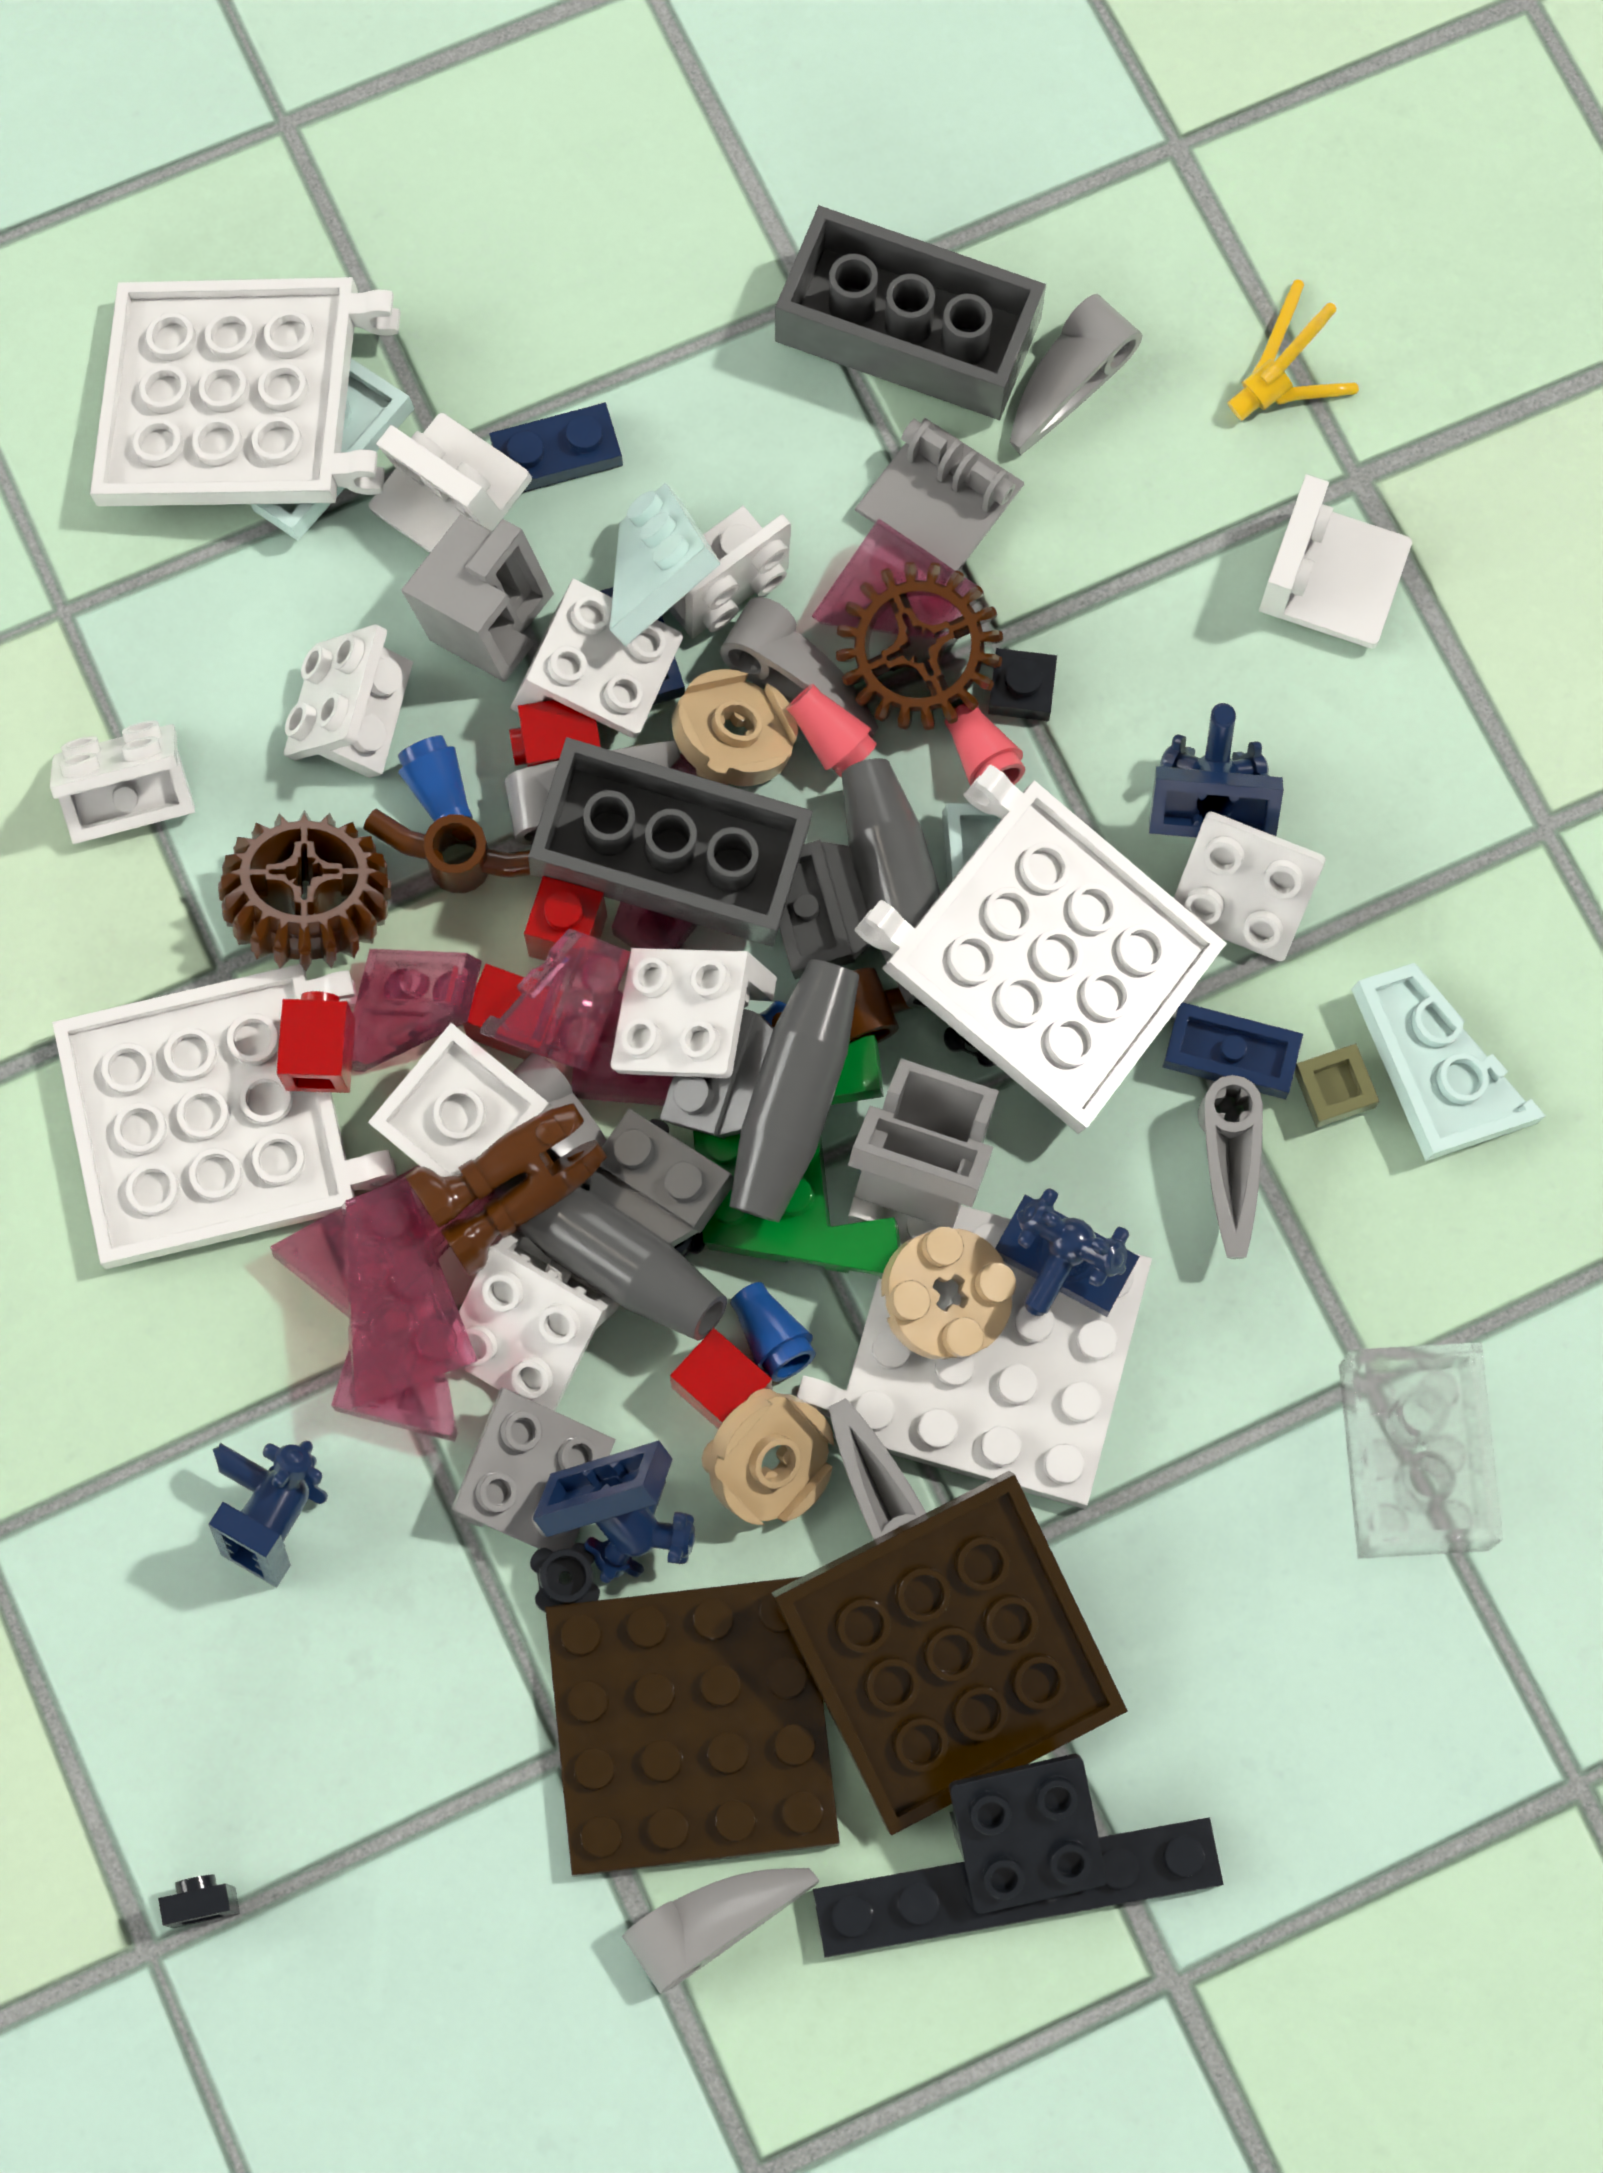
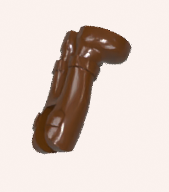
M574 1103L548 1110L517 1126L499 1138L475 1160L472 1161L471 1159L458 1167L461 1172L458 1175L443 1177L430 1168L423 1166L417 1167L405 1176L437 1227L441 1228L455 1219L475 1200L478 1199L480 1201L492 1193L493 1189L518 1174L526 1173V1177L498 1199L494 1198L485 1204L482 1211L469 1218L456 1219L440 1230L469 1276L484 1269L488 1261V1249L499 1234L506 1238L518 1231L517 1227L566 1198L585 1183L607 1158L604 1150L596 1140L581 1144L555 1162L551 1160L546 1150L574 1133L583 1124L584 1119Z

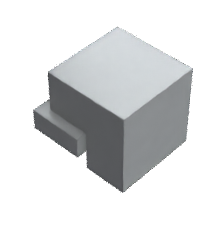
M461 514L401 589L430 641L503 682L508 679L534 645L531 638L523 635V633L554 595L521 528L502 519L492 532Z
M901 1058L888 1088L883 1109L873 1106L869 1107L852 1148L848 1166L861 1170L854 1197L941 1227L953 1228L961 1205L973 1207L986 1172L993 1146L984 1144V1139L999 1091Z

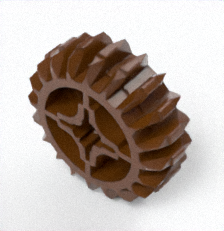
M906 562L904 566L906 582L897 584L895 575L889 568L883 569L880 572L881 579L888 589L878 594L870 583L864 582L860 586V590L872 602L865 610L851 601L845 606V610L851 616L860 619L857 628L848 625H839L837 627L838 636L855 641L854 648L836 651V659L839 662L846 663L856 661L858 667L842 676L843 683L846 686H851L864 680L867 687L858 693L855 701L864 707L876 696L881 698L882 701L876 709L875 718L882 722L889 717L893 707H897L900 709L898 716L899 728L908 730L912 723L913 712H921L923 728L927 731L933 730L935 728L933 711L942 708L948 723L953 724L958 721V716L952 703L959 698L971 710L979 707L977 699L968 692L974 683L987 691H991L994 687V682L989 677L979 674L982 665L992 668H1000L1002 666V657L996 654L985 653V645L1003 642L1002 631L991 630L983 632L982 624L990 622L997 617L996 609L991 606L985 607L978 612L974 611L972 606L981 600L984 591L977 585L971 588L963 597L957 593L965 578L964 574L958 570L950 576L946 586L940 584L939 581L942 573L939 563L932 562L930 564L927 580L924 581L918 580L916 564L914 562ZM920 595L942 599L954 606L963 616L950 622L945 621L936 625L925 624L918 619L908 597ZM891 606L899 628L898 637L893 645L881 651L880 655L870 659L869 643L872 630L878 618ZM907 617H909L916 630H922L924 637L929 632L934 634L936 638L948 633L936 639V643L928 648L931 657L929 662L934 671L933 676H930L923 662L917 663L918 658L915 655L910 661L903 655L891 660L903 654V650L911 645L909 637L911 632L906 623ZM970 634L971 652L968 664L960 678L951 687H948L940 665L941 655L947 647L957 642V639ZM905 667L914 668L922 675L932 696L911 698L896 694L885 687L878 676L888 671L893 672Z
M304 810L298 821L288 822L279 813L273 828L270 829L255 823L254 829L251 832L252 839L237 837L236 845L233 847L234 854L225 855V861L222 865L223 875L218 883L219 900L222 901V917L226 921L227 927H233V936L237 939L238 945L251 943V951L254 952L257 960L270 953H274V961L280 969L290 959L299 960L300 965L306 972L312 960L322 958L332 969L337 959L336 953L341 952L355 959L359 950V942L373 944L374 937L377 935V926L385 925V919L388 916L391 881L388 880L387 863L384 860V855L376 853V845L373 843L372 836L358 837V831L353 822L336 828V822L330 813L321 822L311 821ZM307 881L309 882V886H307V899L303 900L301 898L303 882Z

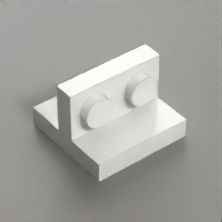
M450 1023L368 1123L418 1165L430 1168L440 1176L448 1177L460 1174L461 1172L458 1167L471 1159L472 1161L475 1160L509 1131L529 1119L551 1110L553 1106L460 1029Z

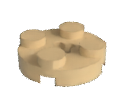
M732 669L709 671L699 675L690 683L684 695L677 703L672 714L671 723L675 742L686 760L696 768L698 777L725 785L753 786L765 783L783 771L792 755L793 745L797 740L798 724L794 717L786 710L789 702L779 690L768 683L763 690L756 684L746 682L748 673ZM730 719L735 727L744 726L748 731L745 732L744 736L733 734L725 728V720Z
M950 1227L936 1228L903 1243L889 1259L881 1281V1297L885 1296L886 1308L890 1315L886 1319L891 1331L908 1349L929 1359L964 1358L991 1345L1002 1333L1008 1322L1012 1309V1295L1016 1289V1278L1013 1271L1004 1264L1000 1254L989 1242L973 1232ZM953 1279L959 1286L958 1293L961 1296V1302L959 1306L952 1304L945 1308V1310H942L937 1305L940 1294L933 1288L936 1280L945 1283Z
M763 1388L751 1394L747 1401L740 1404L723 1421L714 1439L703 1450L702 1466L710 1475L711 1488L719 1502L744 1521L751 1524L764 1525L761 1521H770L778 1518L782 1522H787L805 1513L825 1490L833 1466L826 1463L829 1453L828 1443L834 1446L833 1432L826 1418L813 1406L796 1396L780 1394L771 1389ZM781 1445L776 1452V1456L780 1460L777 1467L773 1470L766 1466L761 1468L765 1454L771 1448Z

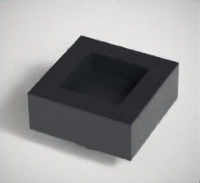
M996 648L995 654L1002 657L1003 662L1000 668H993L992 681L994 682V687L990 693L988 714L1049 721L1057 655Z
M215 1874L175 1882L176 1894L158 1898L162 1925L170 1928H178L240 1914L236 1887L226 1883L217 1885Z

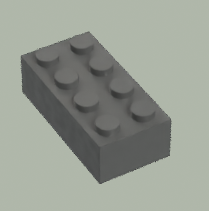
M818 205L775 306V342L1001 420L1042 317L1046 284Z
M566 737L528 856L530 875L540 878L547 876L604 892V897L773 947L808 834L813 811Z

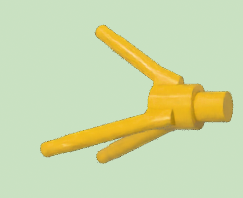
M1297 279L1293 281L1261 359L1252 374L1242 382L1244 389L1227 402L1231 411L1241 421L1258 407L1266 410L1274 402L1281 405L1295 400L1354 395L1359 391V386L1355 382L1293 387L1291 380L1285 373L1287 367L1334 315L1337 308L1333 303H1327L1274 361L1304 287L1302 280Z

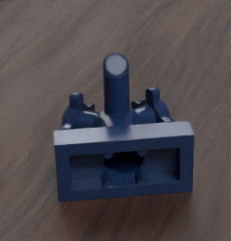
M1219 703L1212 709L1206 752L1201 758L1194 756V748L1185 747L1186 736L1177 734L1173 737L1171 746L1165 750L1160 766H1156L1149 816V834L1197 838L1206 814L1208 812H1215L1277 836L1284 791L1283 777L1268 775V763L1261 754L1262 744L1258 741L1249 742L1247 753L1242 751L1233 752L1232 760L1230 759L1236 713L1229 704Z
M1051 1188L1046 1189L1039 1199H1033L1025 1194L995 1249L1004 1262L1036 1279L1025 1298L1026 1310L1032 1315L1043 1316L1049 1312L1057 1295L1061 1292L1107 1317L1140 1257L1126 1249L1125 1243L1129 1237L1128 1230L1119 1226L1111 1238H1105L1094 1232L1092 1227L1084 1220L1074 1217L1068 1218L1055 1211L1053 1205L1058 1198V1193Z
M307 1440L301 1442L300 1445L289 1444L281 1448L272 1443L266 1444L262 1452L263 1456L274 1464L267 1470L220 1443L218 1447L213 1449L219 1473L254 1493L241 1511L222 1502L208 1525L221 1556L277 1588L291 1566L285 1549L286 1545L283 1543L308 1499L317 1504H323L328 1499L327 1492L318 1487L322 1480V1472L314 1468L317 1459L311 1455L313 1445Z
M659 1440L551 1473L533 1516V1520L546 1537L596 1523L608 1540L601 1542L594 1537H589L584 1543V1548L587 1552L594 1555V1561L601 1571L600 1579L603 1583H610L614 1577L623 1576L625 1573L635 1578L641 1576L644 1572V1567L639 1562L633 1560L632 1557H641L652 1551L653 1548L669 1550L668 1563L685 1564L695 1543V1527L692 1515L675 1512L673 1524L658 1522L654 1516L673 1460Z

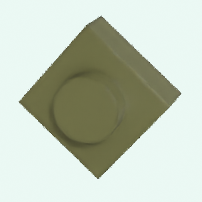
M1357 1044L1296 1064L1294 1073L1316 1128L1374 1109L1380 1102Z

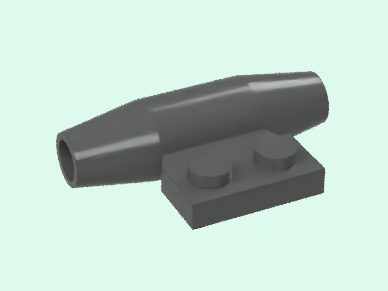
M874 758L860 761L849 766L842 773L849 846L821 842L820 840L804 844L779 926L791 972L795 980L802 976L810 959L822 960L839 966L856 962L855 959L871 945L864 941L854 929L880 900L892 906L914 928L941 895L922 827L890 762L886 759ZM880 949L885 961L887 962L889 958L892 956V954L886 950ZM896 981L908 1007H927Z
M810 959L775 1027L760 1014L743 1009L733 1073L729 1078L673 1076L659 1119L672 1125L722 1139L740 1134L729 1207L762 1219L780 1222L816 1153L848 1054L859 974L826 961Z
M629 1108L602 1146L607 1158L592 1175L589 1191L579 1187L556 1205L517 1228L547 1257L628 1311L699 1341L704 1339L719 1323L726 1309L727 1298L681 1255L674 1246L694 1234L702 1232L732 1189L734 1177L725 1169ZM526 1173L518 1174L498 1186L494 1191L493 1199H498L526 1177Z

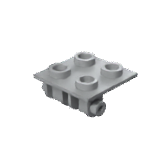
M924 418L921 423L913 419L906 427L901 438L906 443L856 506L855 511L932 562L939 563L941 568L953 574L956 570L959 571L1024 486V482L928 419Z
M501 1388L451 1510L459 1513V1518L479 1527L486 1525L538 1549L548 1548L553 1552L561 1549H571L580 1528L546 1537L533 1520L551 1473L609 1456L616 1439L508 1389Z

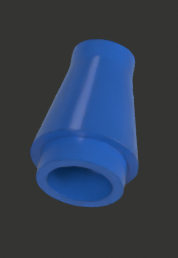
M442 735L418 741L398 754L402 768L398 771L399 775L434 822L438 818L450 814L464 815L473 819L466 799L456 749L453 746L448 747Z
M762 1282L746 1286L731 1299L730 1305L738 1316L754 1362L762 1371L769 1375L772 1381L786 1380L802 1371L813 1361L816 1355L815 1350L811 1346L813 1335L768 1292Z

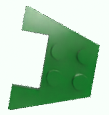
M874 1035L864 1036L849 1044L848 1054L831 1105L884 1097L879 1048ZM693 1131L695 1151L725 1169L734 1177L740 1134L722 1139ZM821 1137L816 1153L779 1223L729 1207L731 1189L702 1230L703 1243L709 1250L785 1263L791 1260L824 1266L826 1270L843 1273L855 1271L878 1275L880 1279H882L889 1259L901 1246L899 1227L895 1217L831 1226Z

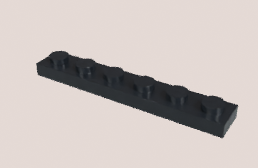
M1210 1817L1099 1837L1107 1882L1104 1886L984 1914H979L974 1909L964 1862L813 1889L824 1958L1222 1886L1224 1884Z

